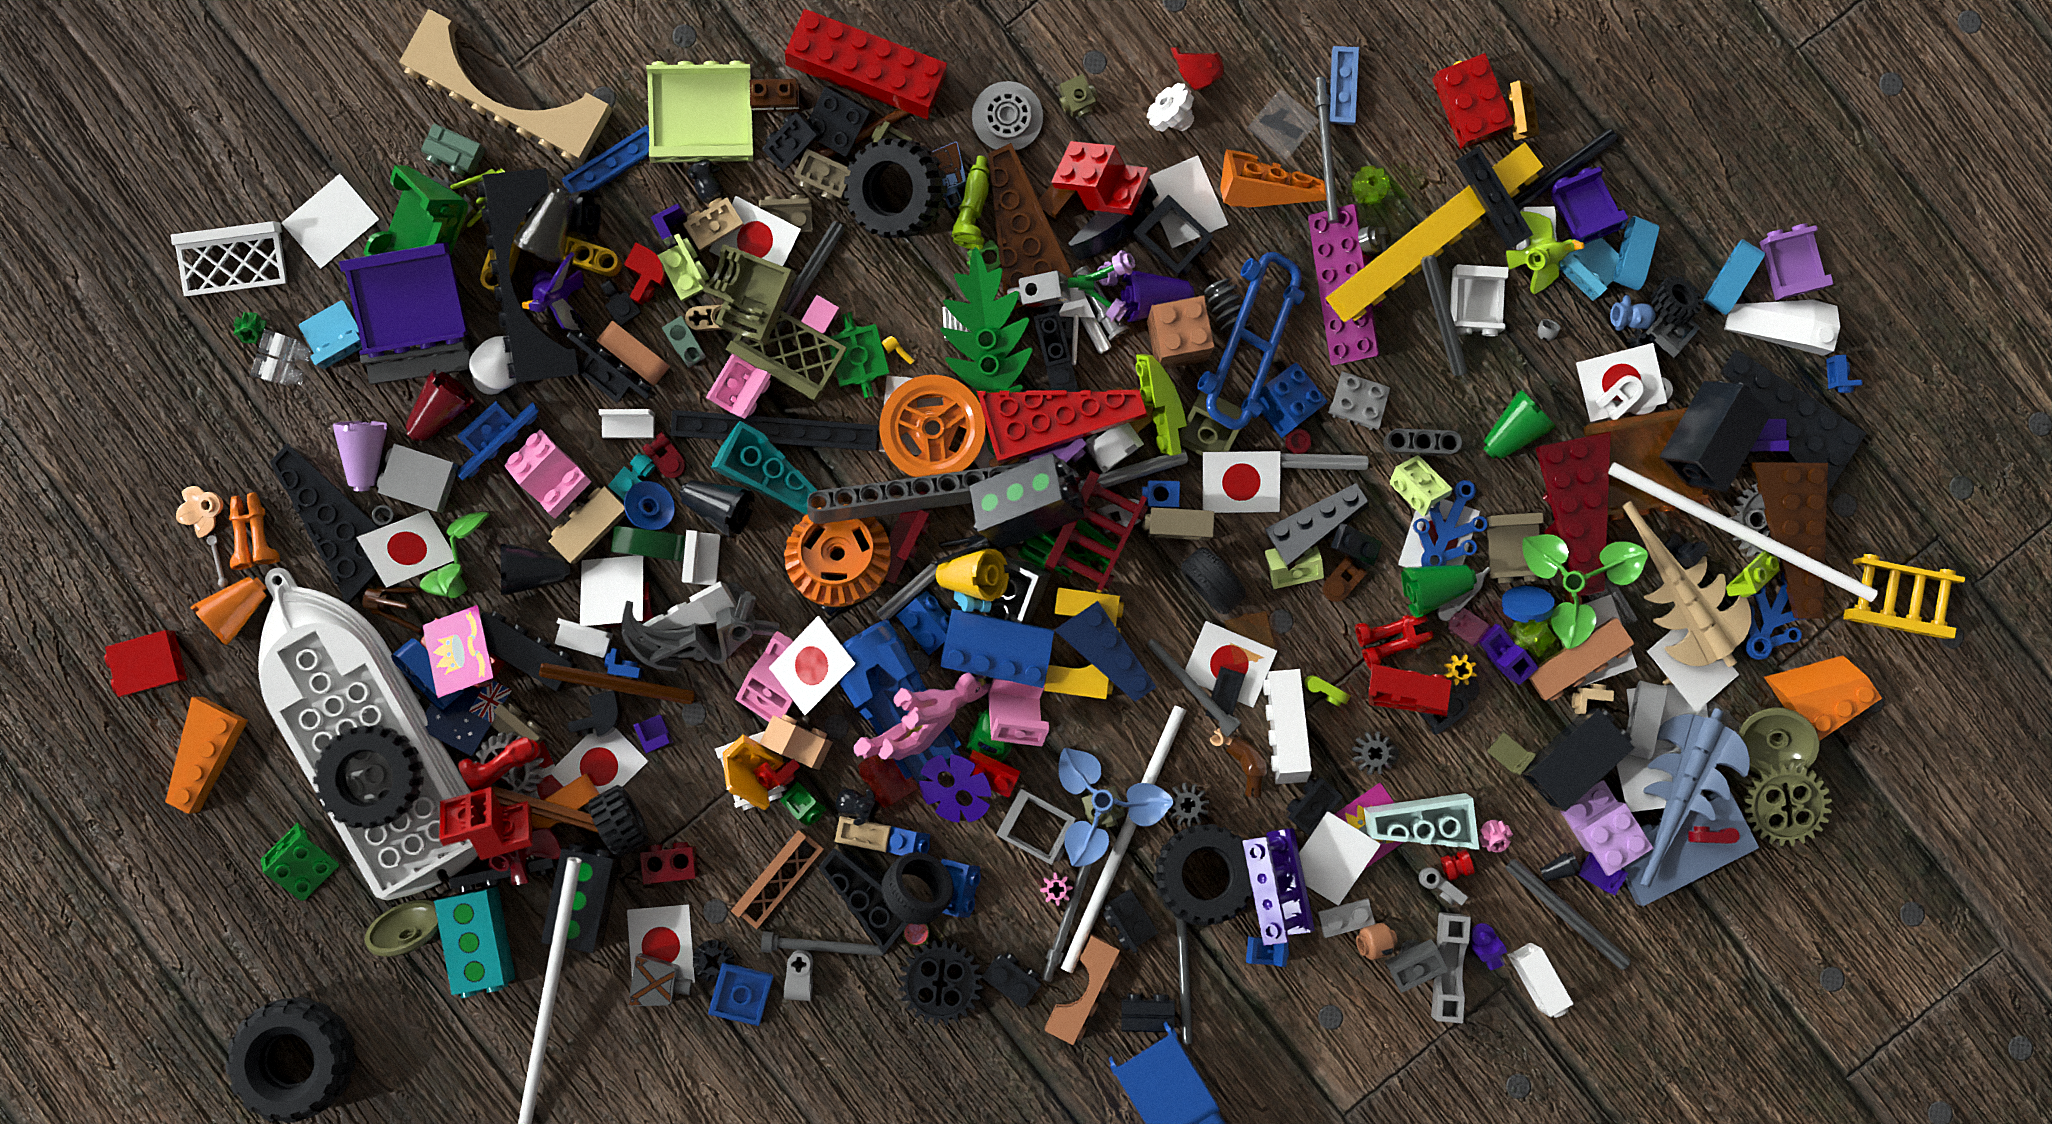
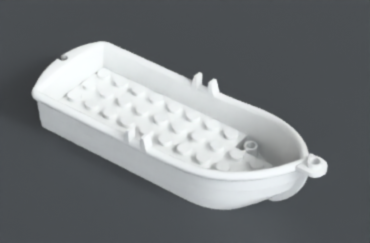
M284 568L270 570L265 577V584L274 600L266 616L260 643L259 680L262 695L270 714L315 792H319L318 785H313V777L317 776V770L314 769L316 761L321 759L319 753L324 746L330 744L329 740L350 728L365 725H381L384 728L397 730V734L400 736L405 735L410 740L409 744L411 747H416L419 752L417 755L418 761L423 763L424 769H421V776H424V782L419 788L421 794L418 800L413 802V807L409 812L403 814L398 820L372 829H363V827L351 828L347 827L345 822H337L333 819L335 815L331 812L328 813L371 890L378 898L392 900L420 893L442 883L443 881L438 874L440 869L446 870L450 878L475 860L478 854L470 840L443 847L439 840L440 801L471 792L442 741L429 735L425 727L428 725L426 712H424L418 701L420 696L412 691L402 671L392 661V653L383 638L360 613L328 594L298 587L290 572ZM278 576L282 578V583L280 585L276 584V578ZM365 751L355 755L349 761L346 769V783L351 793L359 800L365 802L378 801L388 794L393 782L392 769L388 761L379 753Z

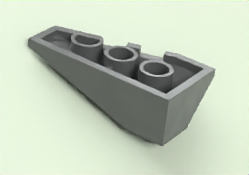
M1004 556L1007 565H1004L1005 573H1009L1007 588L1002 597L991 601V610L988 613L986 612V616L1029 625L1043 597L1051 573L1031 563Z

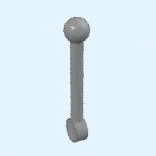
M210 535L207 538V543L212 547L219 576L218 585L224 588L228 585V580L224 578L217 549L219 539L214 535Z

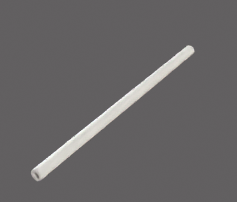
M1615 462L1608 474L1870 602L1877 595V590Z
M1176 705L1174 706L1141 783L1155 784L1187 710ZM1128 814L1061 966L1063 970L1073 973L1137 826L1129 818Z
M570 857L567 861L518 1124H532L581 866V859Z

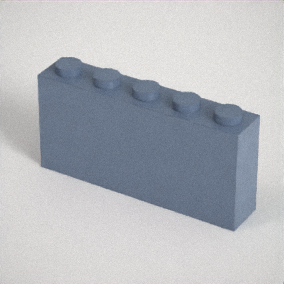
M1731 791L1729 801H1725L1714 792H1709L1705 795L1714 809L1716 817L1714 822H1711L1701 814L1690 811L1660 863L1650 888L1641 886L1640 882L1650 861L1653 849L1621 868V870L1628 872L1624 881L1636 904L1645 906L1759 848ZM1661 822L1653 826L1651 823L1641 826L1652 847H1654ZM1694 826L1710 827V832H1718L1722 828H1735L1738 830L1740 837L1736 843L1731 844L1688 842V831H1694Z

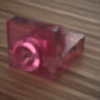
M1465 608L1460 613L1456 612L1449 621L1450 626L1448 627L1453 636H1458L1474 648L1490 628L1489 624Z

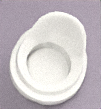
M497 336L484 341L474 351L469 361V368L475 386L481 392L488 395L498 394L502 390L514 385L513 378L509 379L507 373V363L511 362L509 353H505L502 338L505 336Z

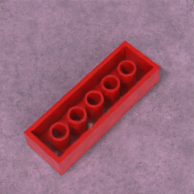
M805 8L785 50V64L788 67L927 120L947 76L946 62Z

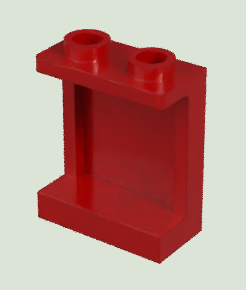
M163 630L105 647L106 654L104 659L107 667L111 669L113 677L111 679V686L113 691L117 693V697H129L134 693L159 686L187 681L175 631Z

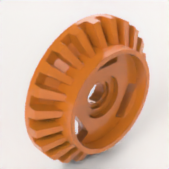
M923 375L908 380L890 395L881 413L880 438L884 450L894 465L911 477L964 471L975 461L984 443L986 425L979 401L965 385L947 376ZM943 398V405L918 408L917 401L920 399ZM930 421L938 422L940 424L939 433L929 435L925 431L926 424ZM958 427L966 429L967 432L959 450L955 453L949 450ZM907 432L922 451L917 457L913 456L900 438Z
M806 514L802 517V521L793 527V532L786 541L787 546L784 552L785 566L791 582L804 597L820 605L842 607L866 599L880 587L890 567L891 548L889 539L883 526L875 517L816 524ZM822 528L824 532L813 547L808 549L806 545L809 539ZM858 529L864 534L870 546V549L864 552L861 551L852 533ZM834 549L844 550L845 555L841 560L836 561L830 557ZM822 574L847 575V578L830 581L822 579Z

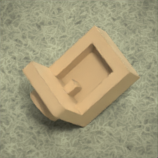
M1590 684V688H1577L1576 693H1573L1572 708H1575V714H1586L1587 699L1613 701L1614 691L1606 690V685Z

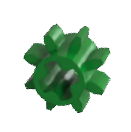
M243 312L242 318H235L233 324L235 327L234 335L238 336L243 343L257 344L258 337L265 338L267 321L262 320L258 313Z

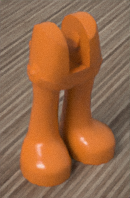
M255 492L247 494L248 515H245L240 496L231 497L229 520L233 524L235 546L234 554L230 559V567L233 570L252 568L255 566L254 563L267 565L280 561L279 552L270 548L267 544L263 520L265 509L262 507L260 499ZM247 523H250V527H251L252 545H253V556H252V554H251V552H250V550H249V546H248L247 532H246V524H247Z

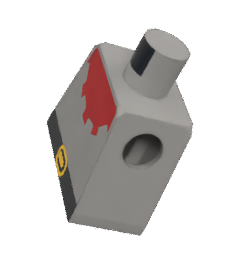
M1059 271L1020 278V287L1007 290V294L1018 291L1020 295L1017 303L1022 302L1028 308L1071 302L1068 277Z

